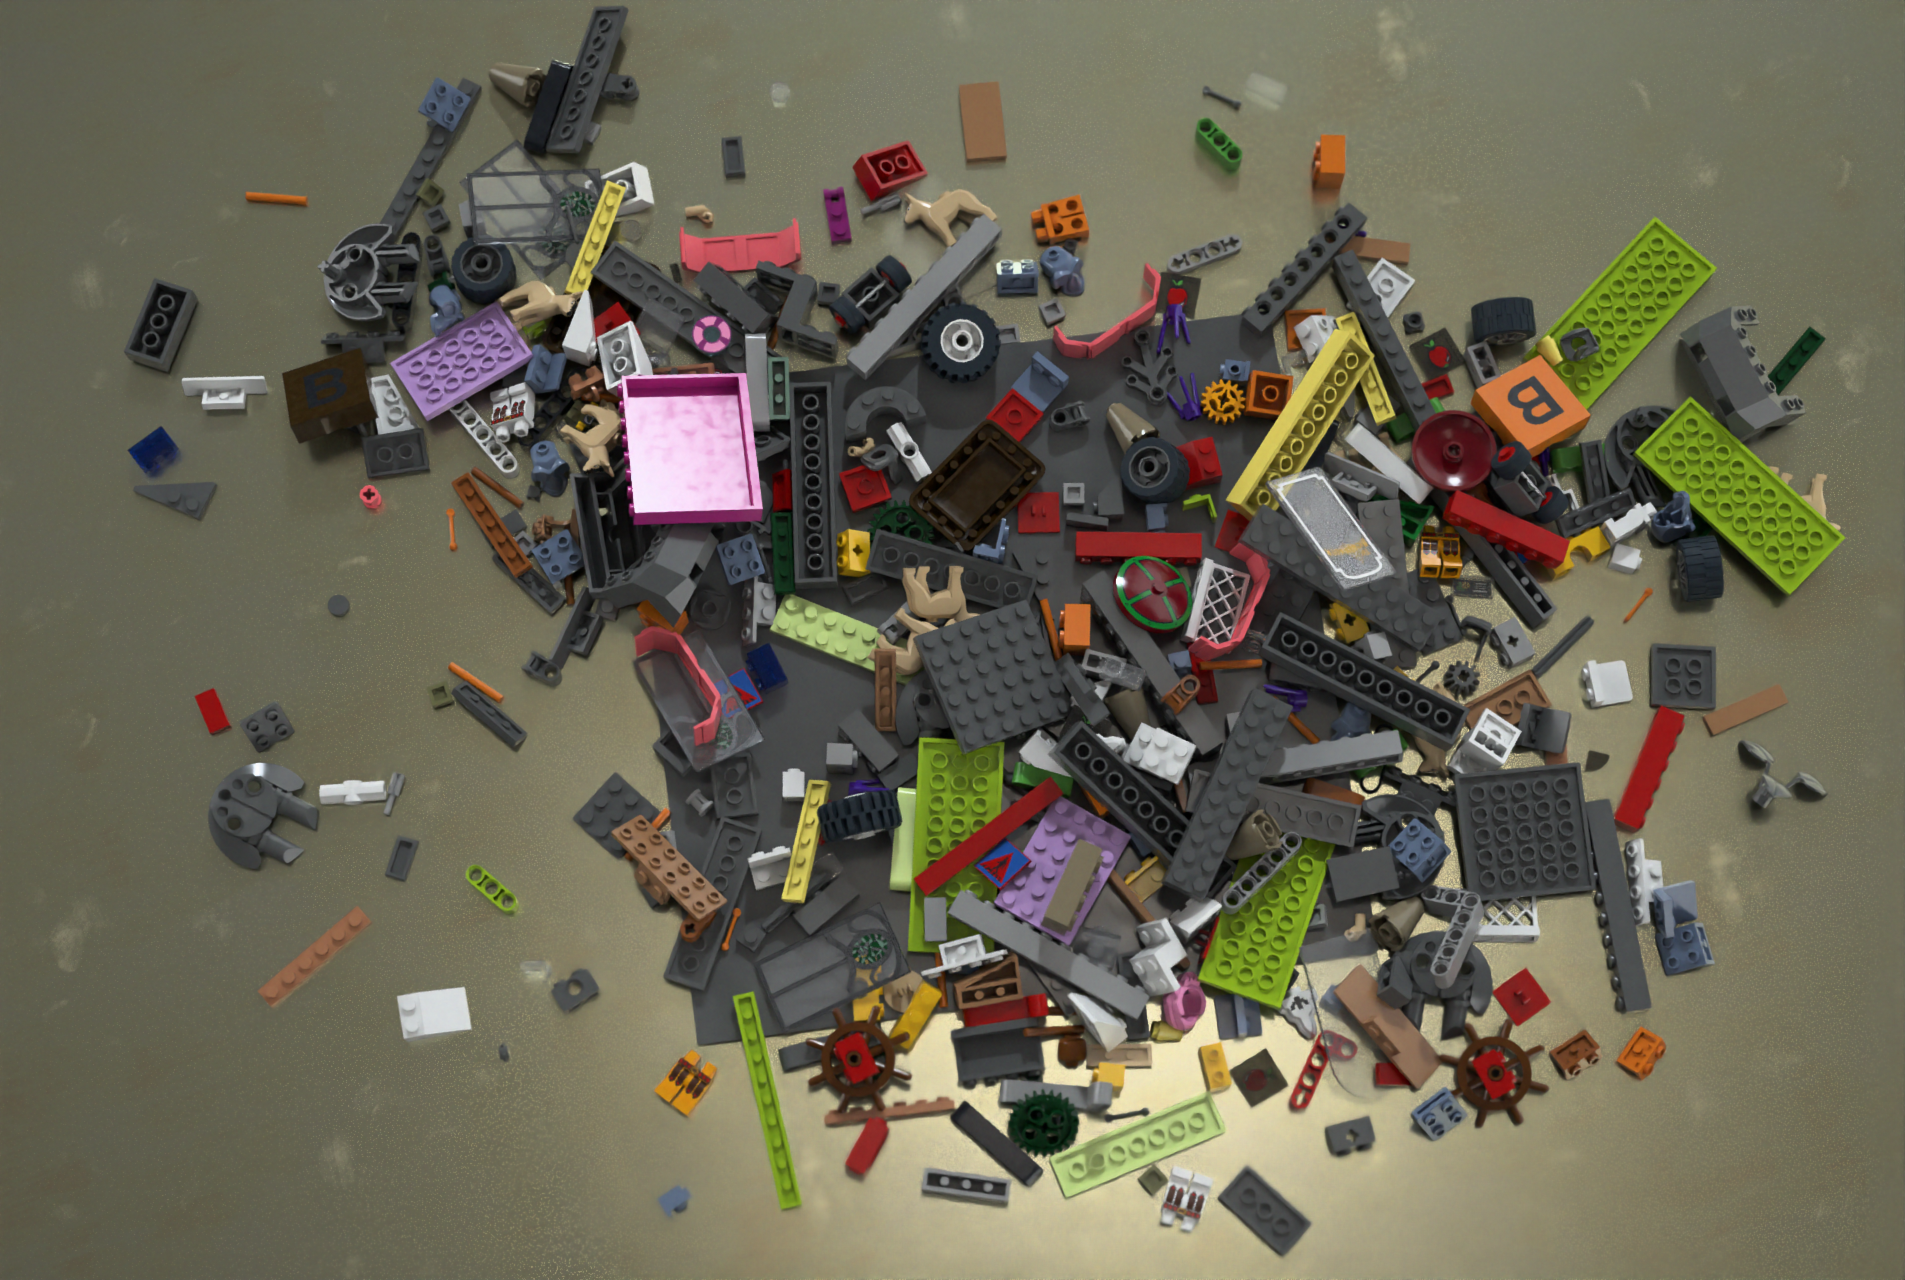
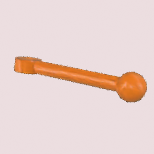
M450 508L446 511L449 517L451 538L449 548L456 550L457 544L455 543L453 523L455 511Z
M1651 588L1645 589V594L1625 617L1624 621L1628 622L1644 600L1652 595L1653 590Z
M735 908L733 911L734 916L730 924L724 943L721 944V949L723 951H727L729 949L728 943L731 934L733 932L737 917L741 915V910L739 908Z

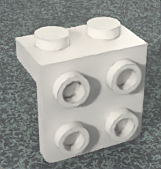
M1311 315L1294 327L1309 363L1315 361L1334 329L1339 330L1334 316Z
M1596 660L1587 661L1583 666L1582 677L1586 681L1587 699L1590 701L1592 708L1632 700L1633 695L1624 661L1619 660L1596 664Z

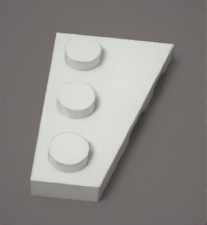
M383 375L371 378V390L376 401L379 417L376 418L378 435L419 429L418 424L390 376Z

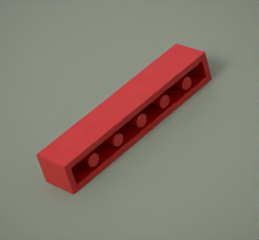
M1456 490L1449 497L1442 518L1451 525L1467 529L1471 534H1478L1489 542L1498 543L1509 551H1516L1529 560H1536L1547 568L1556 569L1564 562L1570 540L1459 490Z
M1076 532L1075 561H1080L1081 564L1101 562V564L1110 565L1113 562H1122L1124 564L1127 560L1137 556H1152L1170 565L1184 563L1187 566H1194L1200 563L1202 559V533Z
M1660 706L1657 709L1613 815L1615 825L1633 833L1639 828H1643L1647 817H1644L1646 809L1650 810L1654 802L1652 794L1654 790L1658 791L1662 779H1659L1661 772H1665L1668 768L1670 761L1667 758L1669 753L1673 754L1678 742L1675 741V738L1684 729L1685 723L1682 721L1685 715L1664 706Z

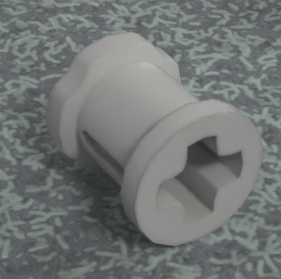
M699 789L695 790L686 800V803L688 805L691 804L701 817L714 805V802L708 801Z

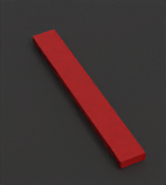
M1050 776L913 880L925 896H928L1063 795V792Z

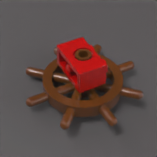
M877 1005L872 1007L867 1023L852 1022L847 1024L840 1009L834 1008L832 1014L839 1028L830 1034L825 1043L813 1038L806 1039L807 1046L822 1051L821 1065L823 1070L822 1073L810 1078L808 1085L813 1087L827 1080L832 1087L841 1092L842 1096L837 1107V1111L840 1114L846 1111L850 1096L863 1097L871 1095L877 1109L884 1111L885 1104L879 1090L889 1082L892 1076L905 1081L912 1079L911 1073L895 1068L896 1054L894 1049L895 1046L907 1041L910 1035L908 1032H903L890 1039L884 1031L875 1026L880 1012V1007ZM854 1031H864L863 1035L860 1032L853 1035L851 1034V1032ZM873 1035L881 1044L869 1049L868 1044ZM885 1052L886 1064L875 1061L873 1057ZM835 1055L839 1062H843L832 1067L831 1056ZM844 1072L847 1078L846 1084L841 1082L836 1075ZM883 1072L879 1079L874 1082L872 1076ZM864 1080L866 1087L854 1088L855 1084Z
M1511 1019L1504 1021L1500 1037L1489 1036L1481 1039L1473 1025L1466 1023L1464 1029L1472 1043L1464 1050L1461 1057L1457 1058L1447 1054L1439 1056L1441 1062L1457 1066L1459 1087L1451 1091L1455 1099L1465 1095L1470 1102L1480 1107L1475 1122L1478 1128L1484 1126L1488 1110L1496 1111L1509 1108L1516 1123L1522 1124L1524 1117L1516 1104L1522 1100L1528 1089L1542 1093L1549 1091L1548 1085L1531 1080L1532 1069L1529 1059L1544 1052V1046L1539 1044L1524 1052L1519 1045L1509 1040L1513 1025ZM1488 1045H1498L1496 1050L1492 1049L1488 1052L1484 1047ZM1506 1048L1516 1055V1057L1507 1062L1504 1058ZM1477 1051L1479 1057L1470 1062V1057ZM1521 1064L1522 1077L1514 1075L1511 1069ZM1466 1069L1476 1072L1479 1077L1467 1082ZM1515 1084L1519 1085L1518 1090L1511 1096L1509 1091L1516 1088ZM1481 1085L1485 1086L1483 1098L1478 1097L1472 1090ZM1499 1096H1502L1504 1099L1503 1101L1491 1102V1099L1494 1100Z

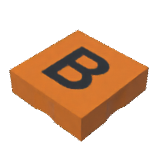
M1541 355L1476 389L1470 402L1483 420L1499 435L1504 445L1519 441L1530 452L1531 457L1540 454L1550 445L1563 441L1585 429L1591 416Z

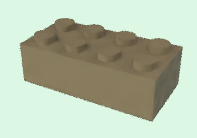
M1082 839L1078 840L1044 914L1041 926L1065 936L1067 930L1072 931L1078 917L1075 912L1081 911L1087 895H1084V892L1089 893L1096 877L1092 874L1098 873L1104 859L1101 856L1102 848Z

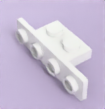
M264 376L182 378V386L186 396L203 395V410L244 409L247 394L267 393Z
M1638 838L1626 842L1629 893L1636 926L1650 923L1649 903L1654 904L1653 890L1663 887L1661 861L1645 859L1643 839Z
M978 934L939 945L944 966L921 971L922 976L928 975L929 979L942 976V971L949 970V973L962 971L961 966L968 964L970 968L981 966L982 961L990 959V963L1003 960L1002 955L1008 953L1007 950H1000L986 954L982 935Z

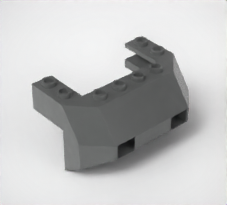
M1731 306L1697 322L1679 334L1680 341L1724 427L1741 443L1766 427L1787 425L1806 413L1804 402L1797 395H1777L1774 383L1769 380L1766 374V367L1757 357V350L1750 343L1748 333L1744 327L1760 324L1757 319V312L1751 306Z
M624 458L612 469L614 477L607 473L570 474L589 593L593 599L607 598L602 592L606 579L612 574L640 567L645 555L646 541L642 536V525H634L633 516H629V504H632L631 499H627V486H630V482H626L625 469H628V464L624 465Z
M725 523L652 524L650 528L657 534L652 539L648 551L643 556L640 567L610 575L605 581L606 584L602 592L617 608L648 600L674 628L726 527Z

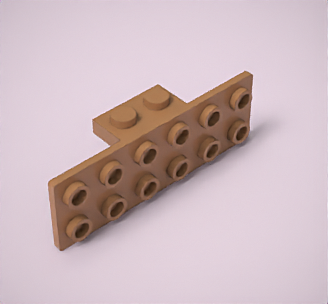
M642 815L635 817L612 831L611 836L639 863L633 877L661 905L667 903L670 896H672L696 921H700L726 904L727 899Z
M1359 964L1336 987L1333 993L1411 1085L1418 1089L1441 1065L1442 1062L1439 1059V1055L1399 1008L1394 1009L1377 996L1378 983Z

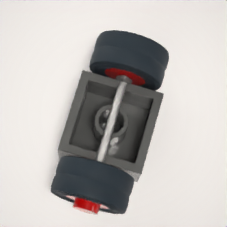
M891 255L886 256L876 265L877 272L872 267L869 268L842 292L841 297L829 306L835 322L848 333H856L864 324L869 329L874 327L880 318H884L888 314L892 305L900 302V295L898 293H901L912 283L906 267Z
M1514 441L1508 443L1494 455L1491 461L1492 468L1499 475L1494 488L1495 491L1517 517L1531 513L1540 524H1547L1556 520L1568 507L1569 501L1558 487H1547L1549 482L1531 462V454L1521 442Z

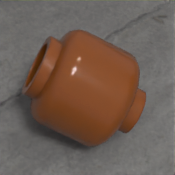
M1064 1034V1038L1058 1041V1058L1061 1061H1065L1066 1066H1078L1079 1062L1086 1059V1040L1081 1038L1080 1034Z

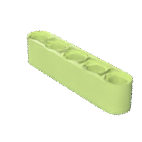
M898 787L897 799L902 816V824L894 829L889 890L911 892L916 789Z

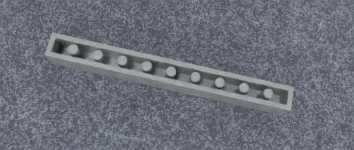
M985 214L980 218H975L970 224V229L958 236L957 242L944 251L943 257L939 261L936 260L929 268L930 271L925 276L921 275L917 279L912 290L908 289L903 294L902 300L898 304L895 303L888 311L889 314L884 319L880 318L876 322L875 329L871 333L867 332L862 337L861 343L848 352L847 365L863 379L867 380L1002 237V228Z
M1384 730L1377 734L1365 733L1353 738L1342 737L1336 741L1323 740L1317 744H1300L1297 747L1288 749L1285 747L1278 748L1272 751L1258 783L1268 785L1403 762V751L1398 730ZM1219 758L1211 762H1194L1188 765L1190 785L1194 769L1212 773Z
M967 889L965 892L960 890L948 911L949 916L1137 1021L1150 997L1147 995L1148 991L1138 985L1134 988L1127 984L1129 980L1117 974L1115 977L1109 974L1107 967L1101 964L1093 965L1090 963L1091 959L1081 953L1077 956L1070 952L1072 948L1060 942L1058 945L1052 942L1053 937L1044 932L1038 934L1033 931L1034 927L1024 921L1022 924L1014 920L1015 916L1009 912L1004 911L1001 913L995 910L996 905L987 900L983 903L976 899L977 895Z

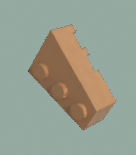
M1012 951L1002 956L1003 960L991 962L953 982L955 1004L957 1007L965 1009L1023 998L1017 955Z

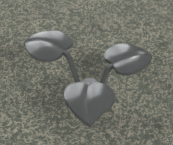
M1740 740L1739 743H1743L1753 756L1764 761L1766 764L1761 782L1758 784L1759 789L1752 797L1760 806L1766 808L1773 798H1791L1793 795L1788 788L1797 782H1803L1805 786L1815 792L1824 794L1825 797L1828 795L1817 779L1802 771L1797 773L1799 777L1784 786L1768 775L1771 763L1775 761L1772 755L1757 743Z

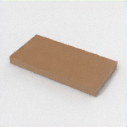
M999 81L959 85L967 162L1007 158Z
M1529 669L1463 705L1470 709L1465 723L1469 730L1474 728L1483 710L1487 708L1511 725L1516 726L1520 722V714L1524 703L1545 708L1551 707L1552 703L1532 670Z

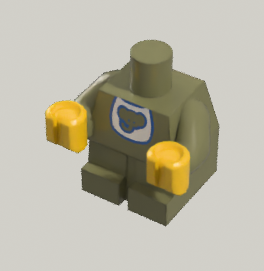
M579 399L576 400L564 420L575 426L578 431H587L589 426L594 428L599 423L594 420V416L581 413V409L585 404ZM592 401L591 404H590V405H594V406H599L598 404H596V403L593 402V401Z

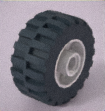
M960 302L959 304L951 303L944 308L941 307L930 317L922 332L920 346L925 363H928L929 369L937 373L939 378H945L952 383H967L968 381L978 379L993 366L999 355L1001 340H999V328H996L995 320L987 315L988 312L986 310L977 308L978 306L975 304L968 305L966 302ZM956 339L963 340L965 346L960 347L956 343Z
M893 790L851 795L844 799L823 804L817 810L822 838L826 843L874 836L876 833L898 828L902 824L897 795Z

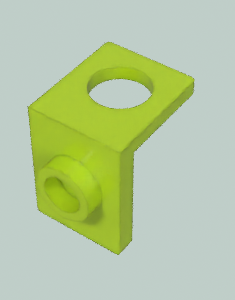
M542 320L529 328L524 326L522 329L529 340L542 336L547 327L545 321Z
M1196 494L1182 503L1183 511L1207 504L1212 523H1215L1217 519L1210 494L1203 496Z

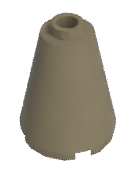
M496 63L489 70L490 80L526 107H533L537 104L538 101L536 99L540 96L546 79V75L543 74L544 71L535 67Z
M1113 403L1108 407L1106 418L1124 454H1126V451L1132 444L1140 441V439L1149 437L1160 438V432L1156 427L1122 403Z
M1142 683L1103 699L1106 707L1131 741H1133L1141 722L1150 726Z
M1262 809L1255 811L1237 828L1225 855L1234 861L1280 848L1282 841H1279V836L1282 835V832L1271 814L1265 815L1262 813L1265 810Z
M1416 896L1406 898L1373 915L1369 920V923L1371 922L1369 930L1373 938L1382 947L1386 945L1391 947L1390 951H1399L1403 948L1425 912L1423 900Z

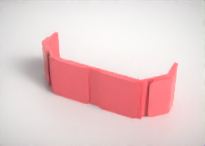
M793 218L792 226L780 232L699 238L684 233V228L680 227L682 269L686 271L700 273L708 262L717 264L728 273L747 270L756 271L758 261H770L776 267L784 268L788 264L801 260L799 226L796 218Z
M1148 263L1145 264L1143 278L1154 291L1153 299L1091 343L1068 340L1056 325L1054 327L1053 341L1056 343L1060 353L1065 357H1086L1087 359H1092L1116 343L1125 333L1129 334L1152 318L1156 311L1161 276L1159 273L1152 269Z
M1238 543L1229 554L1246 563L1254 584L1230 641L1216 644L1200 636L1188 648L1189 651L1204 661L1222 656L1225 653L1228 654L1243 641L1254 616V608L1259 603L1271 575V569L1267 567V559L1241 543Z
M654 626L644 629L639 635L634 637L636 656L638 657L652 649L672 652L678 655L713 708L709 719L693 727L694 744L698 746L703 742L707 743L715 739L722 711L721 696L704 669L699 667L696 657L680 634L678 635L677 632L671 633L667 629Z

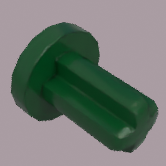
M448 271L443 272L442 278L427 285L429 292L431 293L439 285H446L450 290L455 289L453 275L451 276Z

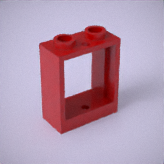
M877 1116L875 1119L869 1117L844 1163L845 1168L863 1178L866 1177L890 1133L885 1120Z

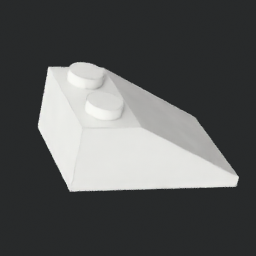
M632 162L601 176L602 192L607 181L626 187L616 216L639 212L654 205L646 167ZM592 180L584 183L585 188L593 191L598 196Z
M584 289L562 346L567 359L590 366L592 360L595 361L597 358L598 349L593 305L588 290Z
M632 321L597 337L607 391L617 396V384H621V376L653 375L651 363Z
M1041 727L1038 728L1022 745L1019 751L1021 759L1028 765L1032 764L1035 767L1071 777L1048 755L1057 742Z
M1205 897L1201 902L1190 898L1185 903L1187 907L1184 910L1180 911L1178 909L1169 917L1171 919L1169 924L1184 944L1196 936L1199 930H1203L1216 919L1222 908L1219 902L1209 897Z
M465 987L397 996L403 1037L407 1042L472 1030Z
M1075 993L1068 995L1082 1025L1108 1053L1128 1037L1125 1031L1126 1024L1120 1017L1116 1019L1112 1015L1114 1012L1108 1004L1105 1003L1103 1005L1096 998Z

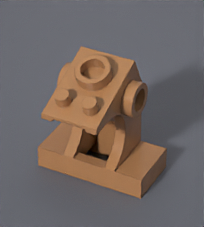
M572 509L570 520L555 521L553 516L543 514L533 523L532 535H535V542L542 544L552 538V528H564V530L567 529L580 548L581 540L575 509Z

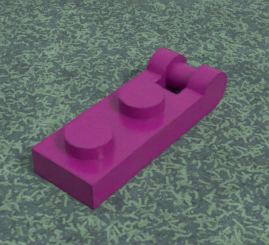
M843 186L833 190H829V188L823 189L832 244L852 241ZM831 198H839V202L831 203Z

